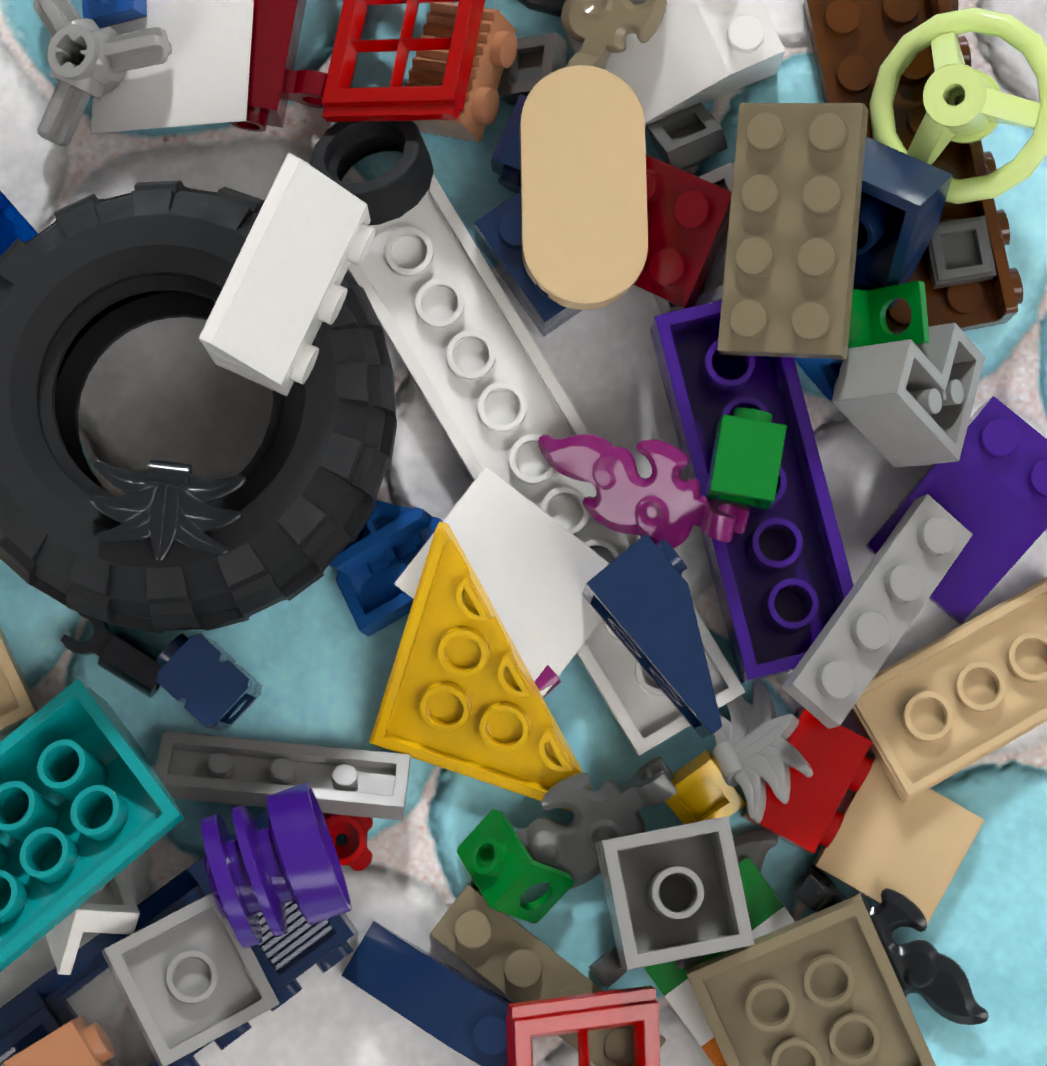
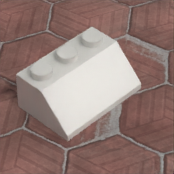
M290 153L287 154L199 336L201 343L215 364L285 396L288 395L294 381L303 385L309 377L319 353V348L312 345L322 322L332 325L337 318L347 294V288L340 284L351 262L360 266L364 261L375 235V229L368 226L371 219L365 202L301 158Z

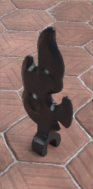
M812 864L795 882L798 888L794 895L815 912L848 899L822 871ZM889 888L882 890V902L876 906L868 903L867 896L863 892L852 896L860 894L905 997L909 993L920 994L938 1014L958 1024L976 1025L987 1021L989 1018L987 1010L976 1002L969 980L964 970L955 960L939 953L930 942L925 940H915L905 944H896L893 941L892 933L899 927H911L919 932L926 930V918L913 901Z

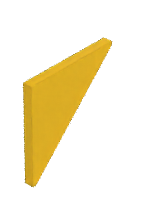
M439 521L369 743L400 754H410L412 758L542 801L545 793L552 786L567 777L584 772L449 524Z

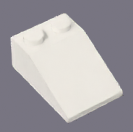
M630 0V1H631V3H633L634 5H639V4L645 3V2L648 1V0ZM667 0L665 15L653 37L647 43H641L636 34H628L625 38L626 50L620 53L611 52L606 63V70L620 77L634 91L643 109L646 130L647 125L700 102L705 105L777 74L785 54V48L762 0ZM566 33L567 41L575 55L580 52L583 43Z

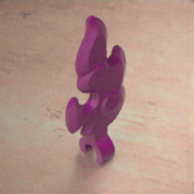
M580 434L562 439H556L549 435L539 437V448L551 467L566 477L589 482L595 486L596 496L584 498L582 505L596 521L609 529L625 534L639 535L640 537L647 534L654 544L664 539L673 549L686 541L693 524L701 527L702 531L709 537L727 543L732 540L733 532L739 534L745 532L750 509L736 502L713 500L702 496L700 482L697 479L686 481L682 479L680 474L681 469L690 463V458L683 451L669 443L655 439H647L637 443V451L648 459L652 467L651 476L643 478L638 474L634 457L630 451L623 447L613 446L600 436Z

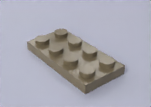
M740 103L717 349L722 354L847 360L868 109L864 103Z

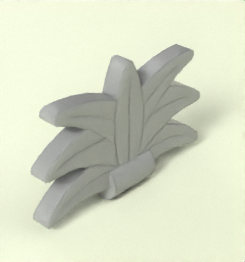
M756 679L753 681V704L741 696L727 703L731 722L720 715L722 727L713 734L717 746L713 748L711 755L720 769L728 786H741L747 801L749 817L756 823H760L766 807V782L771 787L776 798L786 804L789 801L791 788L789 767L798 770L806 777H811L813 770L804 756L786 741L799 724V720L792 714L776 717L774 703L767 686L760 679Z

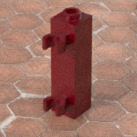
M254 0L246 121L230 122L233 126L254 132L265 131L267 125L283 128L288 100L310 107L324 108L321 102L327 73L315 70H294L307 0Z

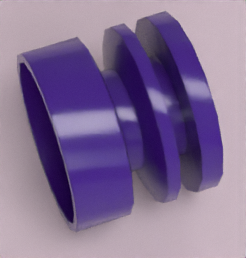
M308 782L266 796L269 827L259 830L256 822L244 805L232 808V819L237 837L235 839H232L220 814L201 819V833L205 854L204 866L208 882L222 916L230 923L239 943L244 949L263 942L258 916L259 912H262L269 929L277 938L287 934V916L284 903L295 900L301 914L309 925L352 910L346 880L331 834L317 798Z

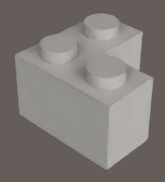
M956 323L930 326V341L926 344L916 345L909 339L848 348L847 360L843 359L839 376L834 384L832 402L894 468L957 462L960 460L985 357ZM897 331L892 333L898 335L903 333L904 331Z

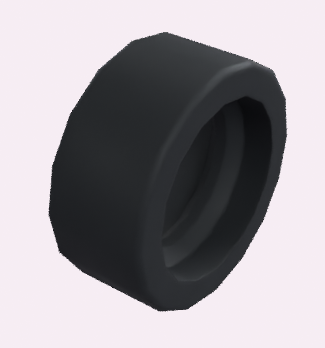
M413 121L337 122L328 128L316 143L310 161L312 167L367 204L371 219L369 225H380L400 218L418 205L430 188L434 172L430 154L417 125ZM381 151H398L403 153L392 169L376 179L364 183L342 182L349 169L366 156Z

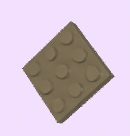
M860 894L754 939L755 945L731 949L686 968V975L727 1066H936Z

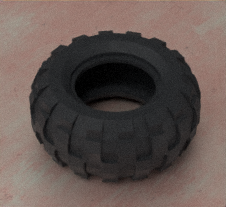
M181 180L140 182L134 185L135 191L107 199H98L95 194H91L55 211L56 221L29 241L22 242L17 238L0 256V559L26 583L67 606V608L118 627L157 633L191 629L209 631L248 621L249 617L281 601L292 600L323 577V572L350 542H355L376 507L375 502L387 467L392 462L397 429L395 376L382 325L364 288L357 284L347 270L340 284L347 288L346 298L333 324L330 325L322 322L312 345L319 348V353L306 382L302 385L294 381L287 396L273 390L270 423L263 442L252 460L237 475L246 477L247 483L236 492L207 503L213 507L236 510L242 513V518L235 523L215 531L205 532L212 539L227 546L229 549L228 554L220 555L200 551L175 540L166 559L158 561L155 558L150 538L128 543L97 541L95 535L98 532L115 528L122 523L103 514L89 500L90 496H117L107 491L91 471L83 453L79 437L78 411L81 393L88 375L101 355L115 341L129 331L146 323L179 317L208 320L265 201L228 187L220 188L218 192L185 187Z

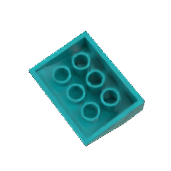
M79 678L0 742V972L185 818L143 749L108 702Z

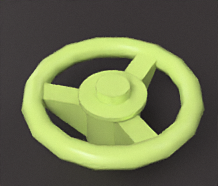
M972 7L934 15L904 34L879 67L869 102L873 140L932 165L950 141L962 144L977 142L992 133L999 123L1034 129L1032 136L1016 157L992 173L965 179L952 178L946 202L961 204L996 198L1028 179L1047 156V44L1043 37L1014 16L1006 13ZM976 32L1000 37L1021 52L1037 78L1040 103L1001 92L1000 87L992 77L965 65L957 34ZM931 45L935 72L927 80L923 91V103L926 113L908 151H906L896 133L893 102L900 77L917 54Z

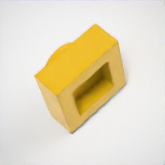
M707 750L674 773V779L671 781L677 788V793L665 801L684 825L726 816L730 817L747 804L737 786H728L720 769Z

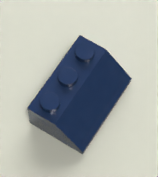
M866 137L853 284V289L872 290L909 282L939 225L953 176L946 171ZM899 298L894 300L888 307L892 308Z

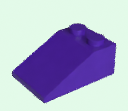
M994 396L979 407L970 418L960 460L957 462L932 464L865 545L866 548L876 555L914 500L926 494L930 495L973 534L929 597L933 603L959 624L964 622L1047 529V439Z

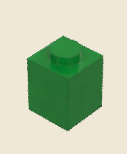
M737 408L735 409L734 416L723 414L717 425L705 497L768 509L775 501L787 425L772 423V414L756 409Z

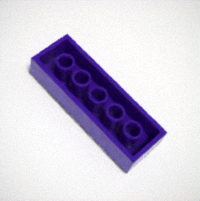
M722 300L654 316L650 334L679 447L690 458V463L685 467L688 481L697 479L700 482L702 496H706L717 425L723 414L734 416L735 409L737 408L756 409L772 414V423L787 425L775 501L768 509L744 505L750 509L745 532L743 534L733 532L732 540L728 543L709 537L701 529L739 681L742 684L793 671L854 585L795 360L793 357L724 355L717 349Z

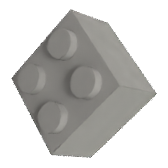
M728 816L595 843L620 969L631 970L755 945Z

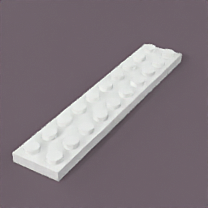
M433 174L430 188L418 205L400 218L380 225H368L375 229L370 249L360 266L351 262L347 270L357 284L364 288L384 332L473 481L485 466L488 467L608 563H611L641 537L639 535L614 531L596 521L582 505L584 498L596 496L595 486L589 482L574 480L560 474L549 465L542 455L538 445L539 437L542 435L562 439L590 433ZM694 607L717 705L720 708L746 691ZM601 620L579 649L577 655L637 756H640L687 728L690 724L606 623Z

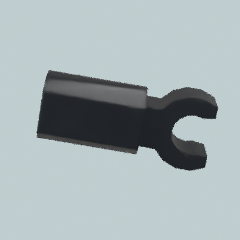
M78 612L83 618L92 622L94 626L93 636L86 642H78L75 638L64 634L61 639L64 646L76 654L86 656L96 654L99 656L98 665L146 696L153 697L161 687L156 682L157 672L162 668L156 661L160 653L122 629L113 634L110 632L108 622Z

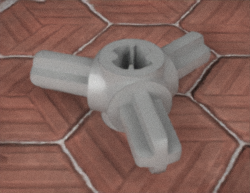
M35 0L33 8L51 35L47 50L48 63L52 69L49 76L58 80L37 128L38 135L59 146L66 147L69 145L90 96L101 99L102 95L115 90L125 78L128 70L164 64L167 61L168 56L172 54V45L168 41L166 31L159 27L118 34L111 27L99 28L92 19L82 18L71 0Z

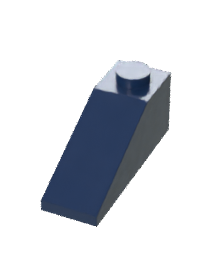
M373 921L341 976L480 1066H507L506 1015H508V1004L512 1002L376 921Z

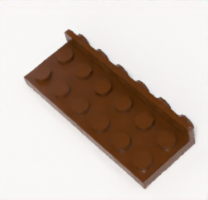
M804 0L803 7L824 103H864L868 109L866 137L873 139L869 102L880 65L904 34L936 14L958 10V0ZM957 34L965 65L971 67V52L965 36L958 37ZM931 45L919 52L902 74L893 102L896 133L906 151H908L926 113L923 103V91L927 80L935 72ZM981 140L966 144L950 141L932 164V166L952 174V178L955 179L988 175L997 170L992 153L990 151H983ZM994 198L961 204L945 201L939 223L979 216L986 217L996 276L993 280L932 289L926 252H924L909 282L923 281L925 283L929 327L956 323L962 331L1005 324L1018 312V304L1023 302L1022 281L1017 268H1009L1005 246L1010 243L1009 222L1003 209L996 210ZM899 298L898 302L892 308L888 307L886 311V325L891 332L904 331L911 322L910 306L902 298Z

